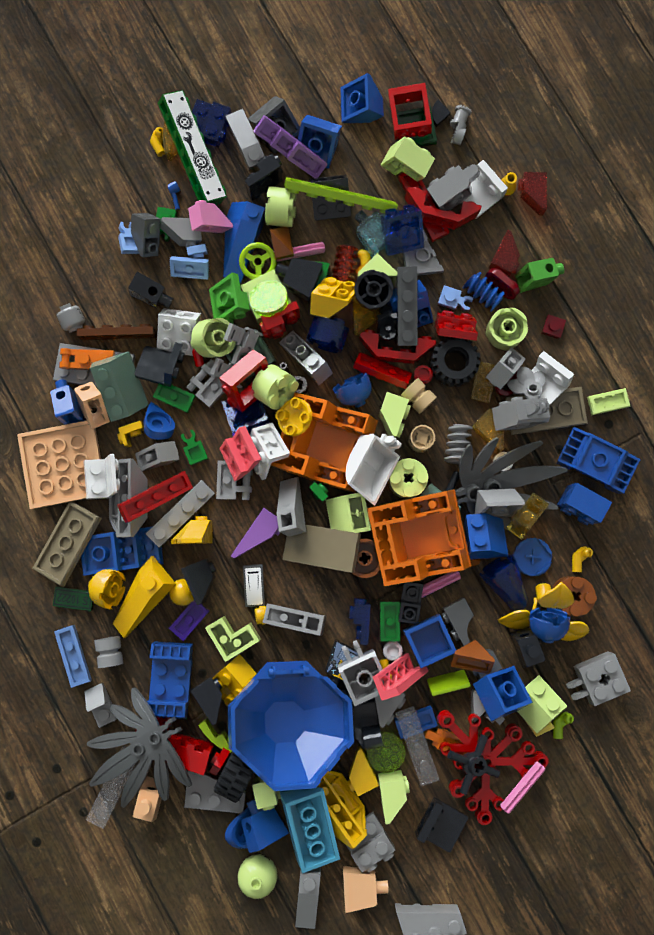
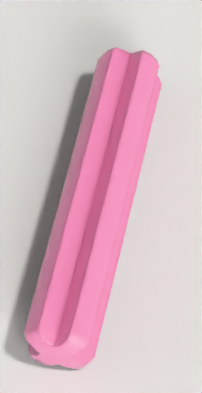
M324 242L292 247L294 257L278 259L277 262L324 253Z
M458 571L450 572L424 584L422 598L461 579L460 573Z
M535 762L501 803L500 806L506 813H511L544 773L545 767L539 762Z

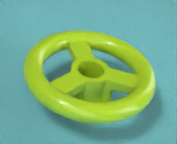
M255 242L247 245L242 250L239 257V266L243 274L253 280L263 275L261 268H263L265 260L271 258V266L266 273L276 269L277 260L275 259L274 251L268 245ZM255 248H261L267 253L261 256L258 254L251 255L248 252ZM245 258L249 260L250 266L255 270L256 275L247 270ZM256 258L260 259V265L254 263Z

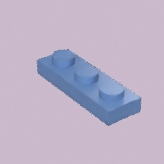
M75 625L54 631L71 688L92 681Z

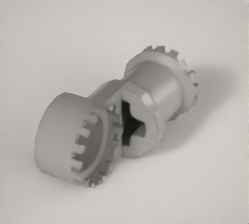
M462 105L456 106L454 119L450 122V126L455 129L451 143L461 146L466 132L467 118L472 112L465 105L463 107Z

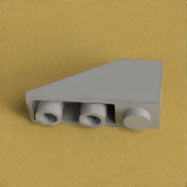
M291 331L279 342L286 352L318 385L322 384L333 374L327 362L294 331Z
M299 477L280 482L277 505L278 528L280 533L288 537L306 532Z

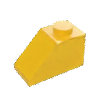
M361 745L356 749L349 771L350 780L347 781L352 792L355 791L357 796L379 786L378 779Z

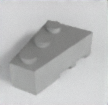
M395 903L403 935L467 934L457 904L401 905V903Z

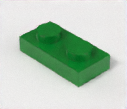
M158 384L153 398L189 413L196 396L173 385L168 387Z
M380 602V641H400V622L398 621L400 602Z

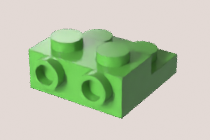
M232 272L209 289L214 318H223L234 324V320L246 317L245 313L250 310L248 295L246 292L241 291L237 273Z

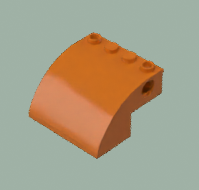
M294 393L293 397L303 399L310 405L312 421L309 428L299 436H289L284 434L283 431L281 432L280 436L290 455L288 458L272 462L271 466L318 483L356 493V490L346 480L347 462L360 435L374 434L378 420L366 413L337 407L325 399Z
M455 489L367 508L384 586L419 581L428 576L462 571L472 566Z

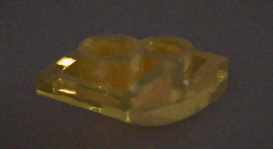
M164 122L163 147L167 159L172 161L173 156L177 154V149Z
M480 362L478 371L475 374L470 399L490 402L494 385L490 383L486 376L496 365Z

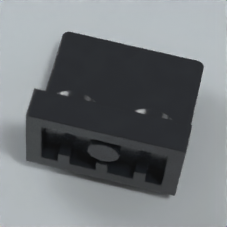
M347 175L309 179L311 183L349 191ZM323 196L312 198L315 220L351 216V207L343 204V201L336 200V202H330L325 200Z
M433 797L415 831L416 838L423 843L428 840L445 851L451 852L468 820V816Z

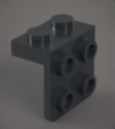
M175 342L172 352L145 346L135 370V377L171 387L174 378L177 379L180 369L178 366L184 360L183 344Z

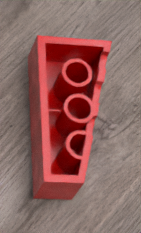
M179 733L172 735L168 740L178 753L186 770L204 776L209 768L215 744Z

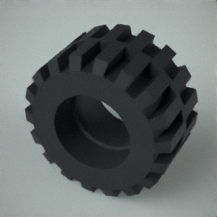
M447 337L438 344L431 356L430 367H432V372L436 375L435 379L437 381L441 380L443 385L449 384L448 387H453L454 385L460 387L462 384H467L474 377L481 361H479L480 353H477L478 348L476 345L474 347L471 345L473 343L471 340L467 342L465 339H450V337ZM453 352L460 354L465 360V368L462 371L450 370L444 361L446 354Z
M232 752L214 786V792L236 803L243 795L254 772Z

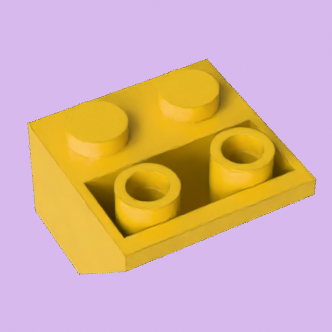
M333 277L324 278L311 293L310 314L329 318L337 313L355 297V283L339 281Z
M239 654L212 679L217 678L221 684V698L228 707L257 673Z

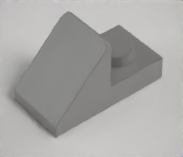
M104 683L84 691L87 712L92 711L99 728L117 720L110 709L112 702Z
M472 689L470 691L471 714L475 713L480 717L486 710L477 692ZM487 712L484 714V716L491 723H494V721H496L500 725L505 720L503 717H501L499 719L491 721ZM476 717L472 719L473 722L477 720Z

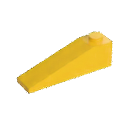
M196 516V520H190L171 540V544L213 543L212 520H207V516Z
M151 556L138 570L113 622V625L123 638H126L176 585L154 556Z

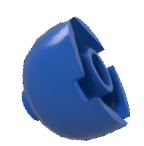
M363 373L354 375L344 380L345 383L342 386L337 384L333 387L332 390L339 402L347 406L355 405L356 408L366 403L365 400L372 391L371 381L367 373L364 375Z
M541 607L531 610L529 623L531 631L536 637L545 643H553L565 637L569 631L571 620L570 616L567 617V612L556 608H547V611H540Z

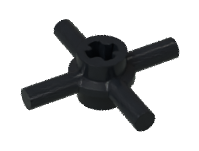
M483 734L480 735L474 752L461 755L450 750L447 755L449 759L461 763L466 773L459 791L464 795H467L473 777L482 776L484 773L496 778L500 775V771L488 766L482 756L488 740V736Z

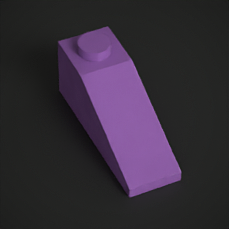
M263 508L231 557L237 558L273 538L275 534L278 536L280 532L277 516Z

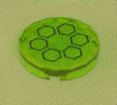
M265 281L254 287L250 293L249 300L252 308L258 315L271 317L285 309L289 297L286 288L281 283Z
M381 732L383 747L366 750L367 759L375 770L383 773L393 772L404 762L406 755L405 746L394 733Z

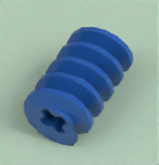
M481 272L472 275L462 289L469 287L467 293L474 292V299L480 296L479 303L481 304L486 301L484 307L487 309L492 306L490 310L492 312L502 301L505 292L502 291L498 294L499 287L497 286L492 289L493 282L491 281L486 284L487 277L480 279Z

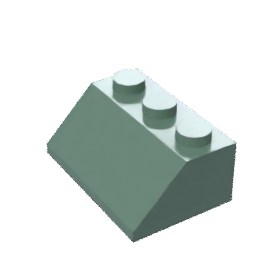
M129 351L91 364V373L102 395L111 422L131 416L149 405L141 381L135 377L136 368Z

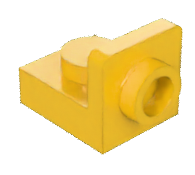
M137 421L118 428L120 433L117 436L120 444H124L127 448L131 447L128 436L136 437L141 435V431H144L143 422Z

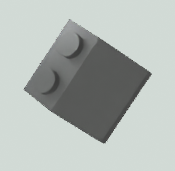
M274 96L248 118L253 130L263 115H265L294 137L300 131V126L284 99ZM259 137L273 154L278 152L268 142Z

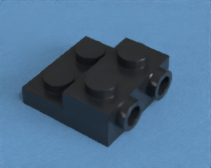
M270 154L269 156L262 157L256 164L258 172L251 173L244 180L248 196L252 201L267 192L269 186L274 187L283 181L282 163L277 155L273 156V154Z

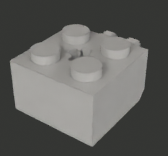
M475 164L466 167L464 170L459 165L457 167L453 166L445 172L442 178L433 180L427 190L437 207L444 211L452 210L471 196V183L479 177V168Z
M530 396L523 400V397L511 398V401L500 402L499 406L492 408L495 431L526 429L549 422L550 405L547 398L539 399L538 396Z
M356 640L353 641V646L358 655L351 658L348 648L342 646L341 648L347 660L337 665L354 706L379 695L373 676L383 670L374 649L362 653ZM362 673L368 674L365 681L362 678L359 680Z
M609 651L576 664L574 669L578 678L566 684L569 689L582 685L583 690L573 693L571 695L572 699L578 700L586 696L588 702L593 706L631 691L616 655ZM601 675L604 676V679H603L602 682L599 681V680L602 679V678H601Z

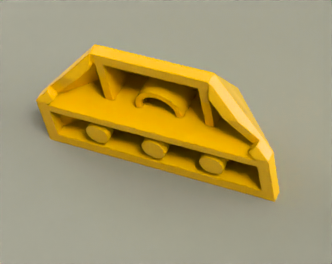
M328 771L317 787L324 790L335 837L351 849H354L367 836V829H365V806L356 793L350 790L347 780L342 773Z

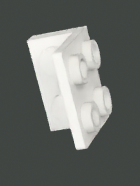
M484 160L477 164L480 175L471 183V196L464 200L466 202L472 201L482 206L475 219L502 199L508 189Z
M163 308L158 314L157 349L172 352L174 344L177 342L183 344L182 352L185 355L193 356V348L190 343L193 328L200 321L201 313Z
M544 351L539 355L536 366L532 369L533 373L542 371L545 376V384L542 386V394L539 399L547 398L549 405L570 386L574 376L571 371Z
M273 423L253 428L250 434L261 457V461L254 467V470L262 480L266 479L272 462L288 458L290 455L288 448Z
M109 454L105 459L84 460L86 500L111 498L120 489L119 478H116L118 460L115 459L114 454Z

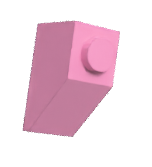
M200 200L188 208L192 231L223 233L233 228L230 220L213 203Z

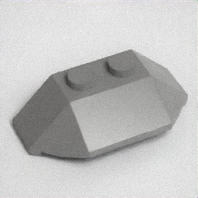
M134 459L118 460V471H116V478H119L120 489L117 490L114 496L109 498V520L116 532V537H134L148 518V512L125 523L117 505L147 490L148 479Z

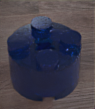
M315 316L306 341L311 345L314 342L319 345L318 348L331 353L339 351L342 353L349 328L344 326L345 322L339 318L331 320Z

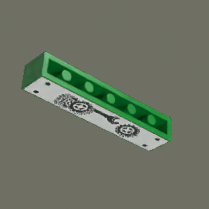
M183 90L162 94L158 106L197 200H205L207 203L215 205L221 204L227 197L226 189L221 184L219 172L214 167L211 153L207 150L204 142V136L197 126L196 116L190 109L189 99L185 96Z

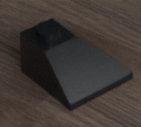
M208 559L181 569L197 605L207 601L216 577L214 574L216 572L215 565L212 561L209 562Z
M209 677L190 691L211 724L214 725L217 722L222 697L220 692L222 686L217 678L213 680Z

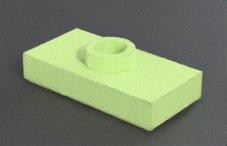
M626 388L587 397L592 416L630 407Z

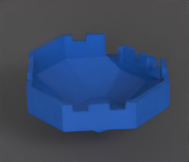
M307 661L267 662L228 705L229 749L273 791L316 788L323 776L328 771L330 772L340 760L339 757L347 748L349 749L354 743L352 700L337 688L334 682L328 677L322 676Z

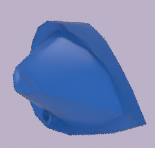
M150 402L143 422L145 434L155 440L172 437L175 422L164 410Z
M248 808L232 820L225 832L227 843L238 849L248 848L241 823L243 818L251 814Z

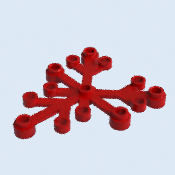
M447 710L441 711L437 716L438 723L443 728H449L462 742H442L439 746L441 753L447 756L450 750L454 752H474L477 746L478 726L481 724V718L475 713L469 715L468 737L454 723L455 719L451 712ZM476 717L477 722L472 723V719ZM445 718H450L448 723H444ZM509 724L505 728L506 736L492 750L491 740L494 738V732L489 727L482 729L481 734L483 735L488 731L491 732L482 753L485 760H490L487 764L488 766L494 768L495 766L512 765L520 773L521 778H523L530 770L523 765H534L540 759H544L541 763L544 767L548 765V757L542 751H535V746L530 741H524L521 748L512 757H497L512 741L516 742L521 739L522 730L518 725ZM517 731L518 734L512 737L513 732ZM527 745H531L529 750H525ZM445 746H449L447 751H443ZM453 760V765L457 769H463L461 764L456 765L457 762ZM486 773L481 776V788L465 800L466 807L470 811H475V818L481 825H488L492 821L489 799L498 811L503 809L501 806H496V803L504 801L502 797L497 796L490 789V775ZM464 778L462 780L455 779L450 782L449 791L453 797L460 798L464 796L460 792H455L457 788H461ZM474 801V805L470 807L469 803ZM484 815H488L485 820H482Z

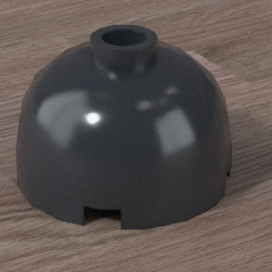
M375 270L363 272L358 277L354 286L356 300L362 307L368 310L383 308L389 303L393 295L391 279L384 272Z

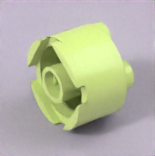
M269 186L267 197L270 198H268V203H266L265 207L266 225L293 227V220L296 216L294 201H296L297 194L288 192L287 188Z
M516 308L499 309L492 316L486 327V337L494 347L504 351L509 350L511 347H516L528 332L526 316Z
M223 318L199 321L192 331L190 342L192 348L199 355L206 358L222 357L229 354L236 344L233 340L229 342L223 339L230 322Z
M268 365L266 370L263 371L261 369L255 376L252 390H254L253 395L256 399L271 409L277 410L293 397L299 383L291 374L278 366Z
M402 459L397 462L388 480L389 487L398 497H416L427 486V470L422 463L415 459ZM403 475H411L412 483L409 481L405 483V477Z

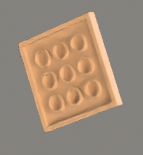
M87 421L17 434L30 509L86 499L84 460L101 459L96 428L91 429Z

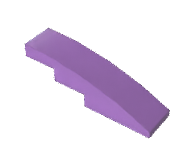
M263 115L253 130L256 135L268 142L271 147L314 178H318L327 166L323 159L265 115Z

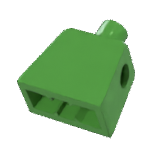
M553 258L527 263L515 275L520 293L550 284L559 275L564 273V266L562 263L556 264Z

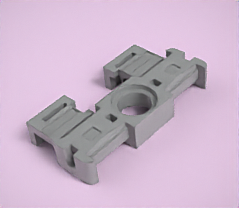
M229 323L223 339L229 342L233 340L237 342L236 345L238 346L231 363L225 364L224 360L216 357L210 374L221 377L233 367L232 364L235 365L240 361L239 357L242 353L248 354L254 350L259 335L263 336V334L249 327L243 329Z

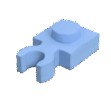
M120 222L118 239L121 254H139L131 234V222L129 228H125L123 222Z
M444 285L438 305L452 310L460 306L461 310L468 312L470 307L465 306L464 302H472L473 298L471 296L461 297L462 291Z

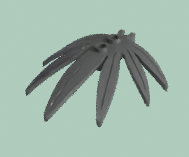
M495 437L480 451L473 466V448L471 444H468L462 453L459 463V478L462 487L455 490L456 495H458V505L461 502H466L469 514H475L477 490L516 488L567 472L568 469L559 466H528L494 475L543 444L542 441H536L507 452L481 472L492 455L499 438ZM518 493L525 502L522 508L558 509V506L552 502L536 496ZM498 517L503 519L504 529L517 536H523L521 531L508 517Z
M136 687L131 689V699L138 715L117 704H112L110 709L120 722L129 727L136 728L137 731L109 733L87 742L88 747L97 749L114 748L130 743V746L113 755L98 769L89 783L91 787L116 778L140 760V763L129 776L121 797V807L123 808L138 793L153 760L155 761V785L162 800L166 801L169 799L168 767L179 782L187 787L192 786L191 779L181 758L168 740L172 735L182 731V728L178 727L175 730L167 731L172 726V723L176 721L175 717L170 718L165 725L160 726L150 705Z

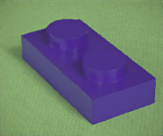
M193 600L169 629L182 641H185L210 611L203 604L197 605L195 600Z

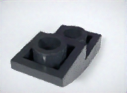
M414 581L403 583L399 622L418 624L423 583Z

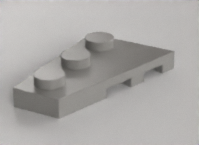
M417 218L399 220L398 225L404 266H417V276L443 273L444 269L439 264L436 258L437 255L434 249L432 250Z
M188 770L192 786L186 787L184 808L242 813L244 811L246 791H244L240 800L234 803L214 792V786L218 779L213 778L207 773L203 776Z

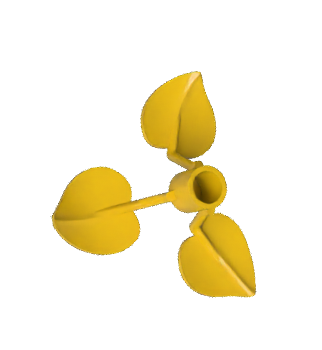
M562 582L552 590L551 586L547 583L538 584L535 587L537 597L533 598L532 610L537 608V603L545 608H567L574 602L573 594ZM517 610L499 618L498 622L512 629H524L530 626V612L528 610ZM580 621L570 622L569 631L561 640L574 641L584 637L589 633L588 625Z

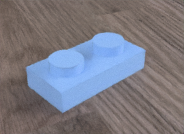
M171 256V277L208 280L209 259Z

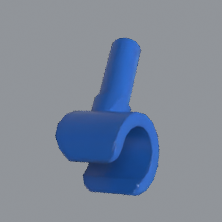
M176 181L168 185V189L172 195L175 210H178L180 207L175 193L179 192L180 188Z

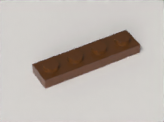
M123 324L121 327L102 325V328L85 325L83 328H77V337L81 340L156 338V330L150 324H140L139 327H132L129 324Z

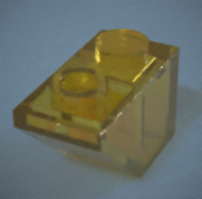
M533 492L506 528L522 540L549 503Z

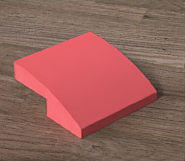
M246 426L239 427L234 436L225 439L219 448L234 481L244 477L261 461V457Z

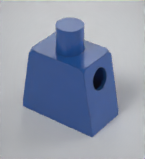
M66 380L56 381V389L50 392L55 417L64 425L85 421L75 391L67 384Z
M255 799L246 803L251 814L243 818L241 823L249 853L260 851L289 834L275 808L266 811L263 808L257 809Z

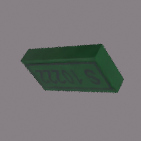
M57 586L55 587L52 606L92 611L93 601L89 597L88 590Z

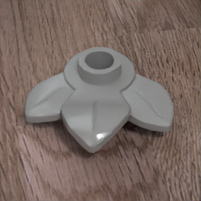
M521 366L517 370V379L509 380L507 386L513 393L523 394L526 398L530 396L540 397L542 386L545 384V376L542 371L533 373L531 369Z

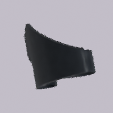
M346 686L339 687V689L351 699ZM375 697L357 706H354L352 701L353 732L356 740L365 750L383 747Z

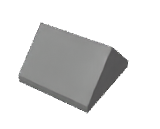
M515 489L477 490L475 514L486 513L495 517H512L525 505V502Z

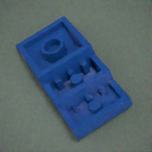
M152 527L140 528L134 537H116V532L92 535L81 555L83 576L96 574L105 569L120 571L141 568L151 556H154L160 564H164L162 547H158L146 535Z

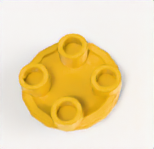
M293 397L277 410L275 417L284 434L299 436L309 428L312 421V410L305 400Z

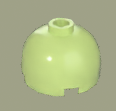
M258 854L252 855L243 861L238 871V885L247 897L262 899L268 896L275 887L277 868L271 859L269 860L264 855Z

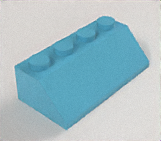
M323 788L279 791L296 860L302 874L340 860Z

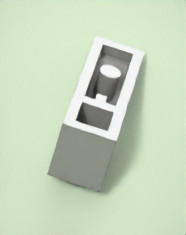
M240 109L226 115L225 117L247 169L251 170L257 167L256 164L264 157V153L244 110Z
M267 603L263 623L321 636L324 632L327 616Z
M321 867L303 874L300 871L295 927L315 929Z

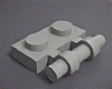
M212 359L207 364H203L201 371L195 377L193 376L189 380L190 383L186 386L191 392L196 387L200 390L195 396L209 408L224 393L221 389L222 384L219 377L210 374L214 364ZM207 374L210 375L211 377L203 385L201 381Z
M218 461L216 499L236 500L237 492H242V500H250V493H252L250 476H252V470L243 477L242 486H237V481H234L226 462Z

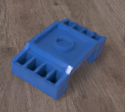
M573 427L556 464L568 470L574 469L605 484L604 488L612 492L624 494L640 459L612 443Z
M154 641L151 644L150 658H153L150 693L147 702L156 718L170 719L175 717L176 719H187L193 643Z

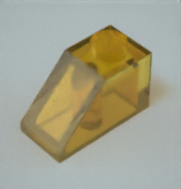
M356 297L353 298L354 335H359L376 323V314H380V309L368 310L357 302Z
M489 408L472 427L487 443L498 437L499 441L494 450L500 453L504 450V430L495 431L493 413Z

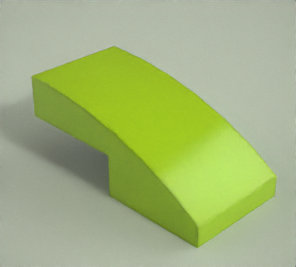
M208 718L198 725L206 737L220 749L224 747L230 753L232 752L229 749L228 735L225 730L217 734Z

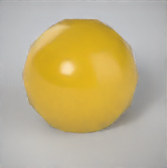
M176 580V585L169 591L170 599L179 606L189 605L193 602L194 598L186 580Z

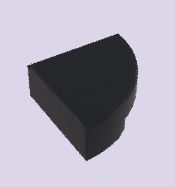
M439 99L435 102L432 109L433 122L436 127L449 117L451 113Z

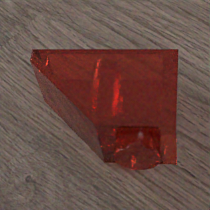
M524 172L521 179H518L517 189L520 191V198L539 216H543L547 209V172Z
M507 230L488 267L489 269H500L507 277L511 273L515 274L520 265L517 262L520 254L510 230Z

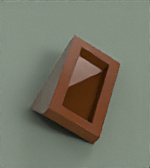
M271 228L270 233L275 259L294 257L289 228Z
M474 640L455 651L451 667L490 674L495 659Z

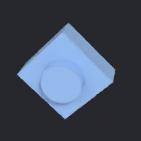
M205 244L186 247L190 258L202 259L204 255H208Z

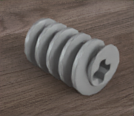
M453 424V426L448 428V431L452 434L447 435V438L451 441L447 442L446 446L451 449L445 450V453L450 456L445 457L444 461L459 465L462 453L466 448L465 445L471 444L466 438L472 437V434L467 432V430L473 429L472 426Z

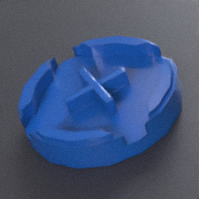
M526 538L520 541L514 549L513 562L522 574L539 576L545 573L551 566L552 551L543 540Z

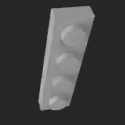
M201 480L146 535L158 547L162 546L215 493Z

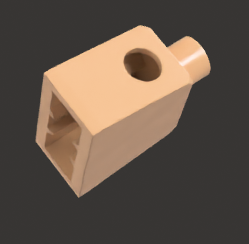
M92 382L80 385L74 389L80 409L91 429L110 422L102 395ZM91 408H96L97 411L95 413H92Z
M147 776L143 782L133 813L134 818L149 822L157 819L162 798L157 791L154 778ZM148 787H153L156 790H150Z
M343 866L345 913L374 907L377 905V894H388V880L376 881L375 870L367 873L366 870L361 872L358 867Z

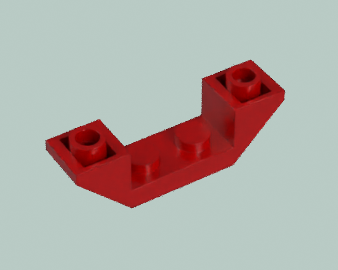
M408 187L404 198L419 221L454 230L475 219L482 207L472 201H463L459 213L456 214L451 210L444 211L437 209L435 206H425L424 201L427 191H423L418 187Z
M373 330L360 332L359 338L375 359L414 364L436 345V340H432L429 336H421L417 338L418 345H415V352L412 353L409 349H400V351H394L391 347H381V349H378L379 334Z

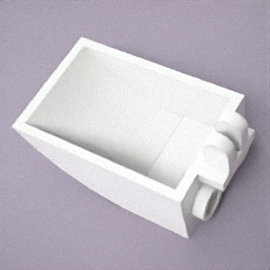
M374 434L360 435L346 466V480L348 484L374 506L400 458L394 451L401 447V442L396 440L394 436H387L386 434H382L381 438Z

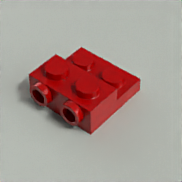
M294 301L261 316L262 322L259 325L265 338L277 339L282 337L284 332H286L285 324L291 325L298 321L300 310L297 302Z
M443 310L442 313L437 312L434 327L439 336L477 341L478 332L475 329L477 321L472 317L473 315L468 313H461V316L453 315L454 312Z

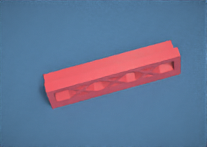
M406 653L374 675L373 680L381 700H386L401 695L429 670L427 666L423 668L419 666L414 667L409 653Z

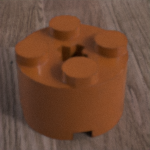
M360 539L355 573L352 574L360 578H370L380 571L375 543L370 539ZM362 553L370 557L366 564L363 561H359Z
M575 576L562 577L553 585L552 589L562 582L571 592L575 593L573 604L567 608L560 609L567 612L568 615L582 616L587 614L597 600L593 586L584 578Z

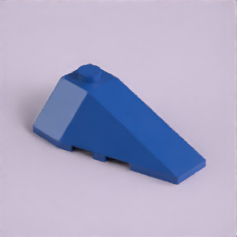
M248 201L232 202L226 216L233 224V228L225 231L223 277L225 278L232 272L237 273L240 284L244 278V274L239 266L240 254L247 245L258 241L265 222V207ZM254 249L250 250L248 253L252 255ZM245 258V266L247 268L249 260Z

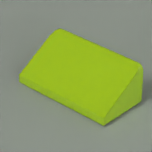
M464 670L427 679L432 696L470 687V682Z

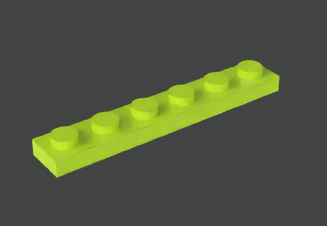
M289 177L285 178L284 186L291 193L299 194V191L305 192L306 196L312 198L323 196L325 200L330 202L340 200L348 206L358 204L362 205L361 208L372 210L376 208L380 209L379 212L389 215L391 212H397L398 205L394 201Z

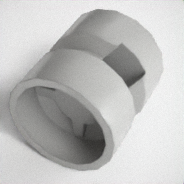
M120 636L94 640L95 651L100 653L97 657L98 668L124 663L123 655L118 651L121 648Z

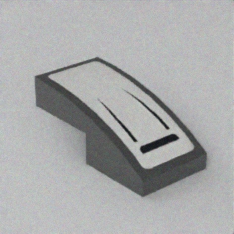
M263 564L243 565L245 607L265 606Z

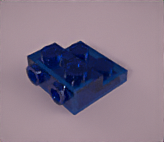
M197 99L192 113L196 116L197 126L204 136V142L219 148L220 143L224 142L226 138V129L229 124L225 116L232 113L231 108L216 102L210 104Z
M405 205L403 210L397 211V209L391 208L385 210V214H380L382 234L385 236L386 254L388 256L424 248L422 211L419 208L415 207V205Z
M258 399L243 412L237 408H232L227 400L221 402L233 436L239 427L246 426L249 434H251L253 428L270 423L263 403Z
M354 598V605L350 606L349 619H353V624H360V626H356V639H359L360 645H368L371 604L366 602L367 600L364 598Z

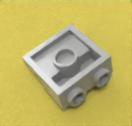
M374 812L366 816L365 829H367V836L354 849L348 847L360 871L364 872L366 870L367 873L373 871L377 867L376 863L382 859L384 861L391 859L394 856L393 852L396 851L393 842Z

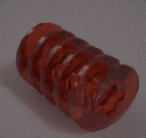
M339 245L336 247V260L333 263L334 268L332 269L334 275L331 277L343 282L355 279L350 273H356V269L351 266L357 265V262L353 259L359 257L358 254L354 253L358 251V248L350 245Z

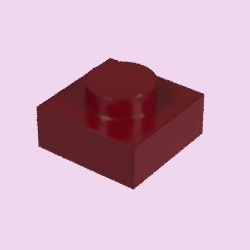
M548 314L541 334L560 339L566 320Z

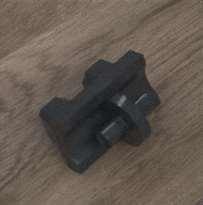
M387 306L381 308L380 314L377 315V334H379L382 340L391 341L396 336L397 313H392V307Z

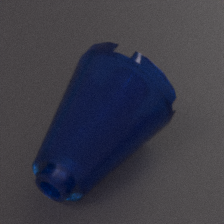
M508 555L507 559L501 560L499 557L482 569L484 573H480V576L512 610H522L527 606L529 599L517 561L513 555Z

